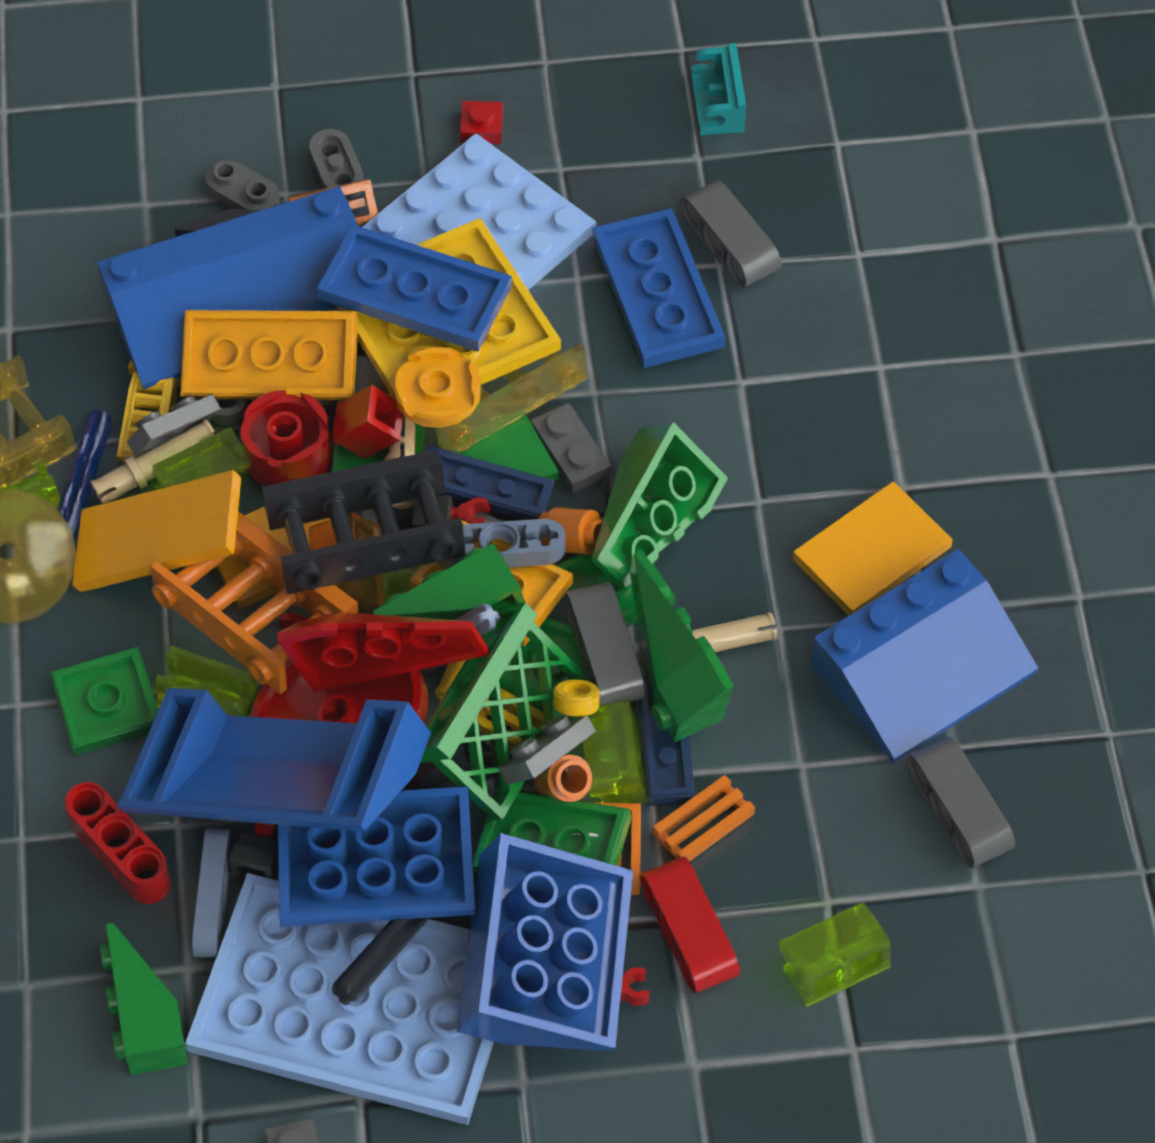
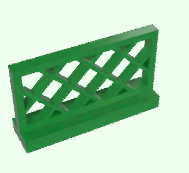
M526 602L501 607L496 610L499 613L500 619L496 622L495 629L481 636L488 647V656L473 658L464 662L425 725L431 732L421 763L433 762L458 787L468 786V796L494 821L503 820L526 781L506 784L498 769L510 759L507 738L521 736L522 743L533 738V734H536L534 738L537 739L544 734L541 728L547 722L564 715L553 707V686L550 667L557 666L569 680H586L587 675L534 623L538 614ZM525 636L534 643L537 663L523 664L521 643ZM538 668L541 695L528 697L524 669ZM512 671L515 698L502 700L499 679L504 672ZM542 700L545 720L540 728L532 729L529 702ZM516 704L520 731L506 732L503 705ZM482 707H490L494 734L482 736L479 734L477 715ZM495 739L498 767L484 769L481 741ZM461 743H468L472 771L464 772L451 760ZM499 772L502 792L497 801H495L487 793L485 774Z

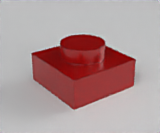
M462 101L461 143H465L474 134H478L490 144H501L503 102Z

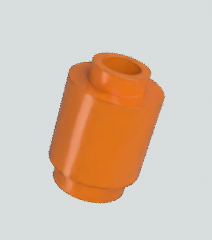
M555 507L541 514L539 519L554 520L564 528L565 553L593 554L603 522L598 512L595 510ZM549 538L540 539L542 546L550 545Z
M566 754L535 777L534 784L541 795L560 801L574 802L580 800L588 793L592 784V772L584 759L576 755Z

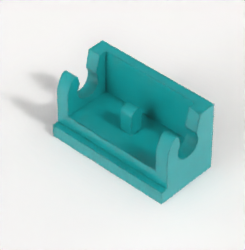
M736 43L728 44L727 47L704 48L697 51L696 59L698 61L714 60L710 64L701 63L691 66L690 73L700 135L744 132L746 101Z

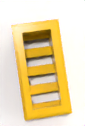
M133 372L116 455L117 461H123V459L129 456L136 458L127 441L138 430V427H135L136 423L153 413L142 411L140 407L158 409L161 416L172 412L171 409L176 404L178 396L175 378L161 380L153 387L143 390L137 372Z

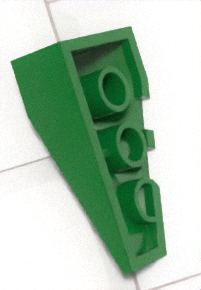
M674 422L639 428L618 467L591 561L619 588H626L631 583L629 572L634 553L642 550L650 562L654 563L658 559V554L672 542H677L685 535L684 530L694 521L701 520L711 511L728 479Z
M640 550L633 555L629 573L653 704L651 706V713L658 728L661 731L667 730L673 742H677L721 722L734 685L705 636L697 639L693 636L690 627L691 618L684 607L674 610L671 606L672 597L668 585L645 553Z

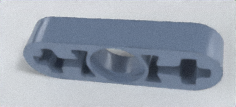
M551 519L463 524L466 554L474 549V542H479L480 548H485L494 539L504 538L509 540L512 546L506 551L499 552L508 567L550 565L559 561L565 554L564 528L558 522ZM549 538L550 545L541 546L540 539ZM520 539H525L526 548H520ZM463 556L437 563L442 568L448 569L459 563Z
M206 828L193 926L192 948L194 957L216 958L222 944L230 876L229 858L232 852L231 829Z

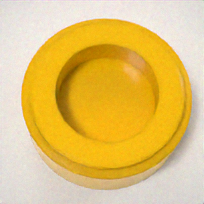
M566 680L554 687L553 707L561 714L586 716L595 713L599 709L600 690L589 681Z

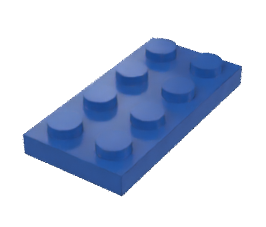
M672 208L592 228L593 241L643 368L725 348L726 337Z
M352 224L317 287V295L320 300L479 352L512 287V276Z

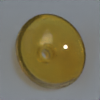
M0 489V547L4 544H10L16 549V554L13 558L3 559L0 557V623L10 624L36 618L48 611L60 600L71 582L75 568L76 553L73 536L68 524L50 503L26 491Z

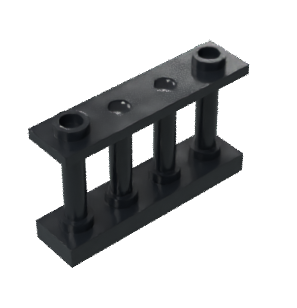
M438 449L261 487L269 529L271 531L285 528L292 552L291 555L280 557L287 595L434 562L446 561L462 557L466 554L461 518L444 521L436 495L445 493L443 465ZM418 499L426 525L399 531L392 504ZM374 509L382 535L355 541L347 514ZM329 518L337 545L310 550L303 524Z

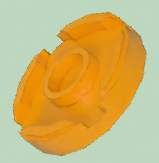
M430 347L418 350L408 356V361L403 363L401 367L399 365L395 371L393 396L397 408L408 420L423 427L443 428L458 424L470 416L480 402L481 378L477 366L470 359L468 361L466 358L461 357L460 352L452 348Z

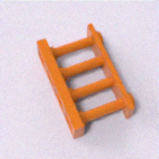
M239 511L234 554L229 556H237L249 567L207 600L190 586L229 556L186 566L176 575L158 561L150 566L153 582L152 593L161 606L166 609L172 608L247 667L251 676L258 683L263 685L267 683L279 694L287 690L285 662L289 657L280 644H277L270 650L253 636L292 605H300L313 615L310 619L324 614L339 612L358 613V602L336 585L287 595L280 557L291 555L292 552ZM261 580L269 581L281 590L239 625L221 612Z

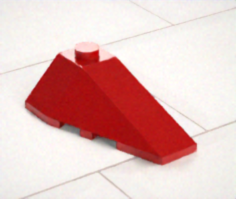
M339 612L298 621L277 634V641L313 692L488 656V647L472 621Z

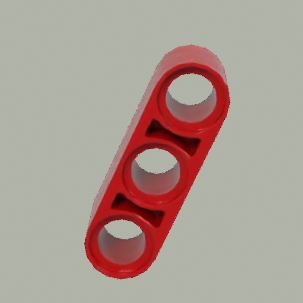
M92 782L79 783L73 786L66 795L65 808L75 835L133 899L143 904H154L163 900L169 893L171 883L166 860L161 850L125 812L118 808V804L101 786ZM88 808L98 809L91 815H80L82 811ZM116 839L127 840L125 844L119 847L108 846ZM152 870L157 872L148 879L137 878L144 871Z
M682 856L641 872L639 875L646 900L690 990L696 994L739 977L740 968L734 950L689 860Z

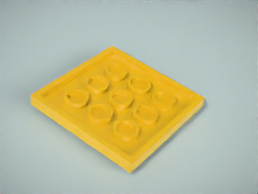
M481 218L417 244L418 246L512 276V287L479 352L357 312V340L393 398L395 371L399 365L401 367L403 363L408 361V356L418 350L430 347H445L460 352L461 357L466 358L468 361L470 359L477 366L481 385L561 350L560 337ZM336 305L339 311H353Z

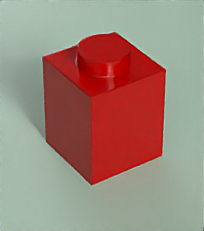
M370 385L337 404L332 440L366 459L400 441L403 414L397 408L395 399L392 396Z

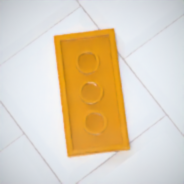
M185 310L180 396L184 399L194 396L195 399H202L213 394L215 399H257L272 391L286 390L287 395H296L298 397H301V392L310 395L316 400H345L355 394L358 313L356 311Z
M234 470L82 509L72 585L80 592H85L151 575L150 566L156 561L168 570H173L233 555L241 477Z

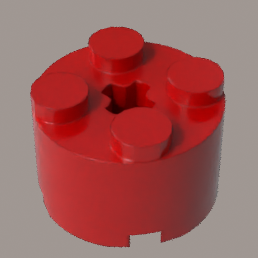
M286 390L272 391L258 397L247 407L240 430L244 460L248 473L261 486L264 487L325 474L330 470L332 450L328 417L322 405L310 395L300 392L301 397H298L296 395H287Z

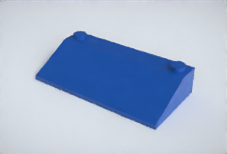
M340 186L97 262L104 297L134 369L138 374L143 390L153 387L161 380L181 378L185 310L339 311L335 304L318 299L317 287L351 225L358 226Z
M168 688L118 804V808L122 812L366 831L416 774L431 732L409 702L367 699L356 724L228 716L207 690Z

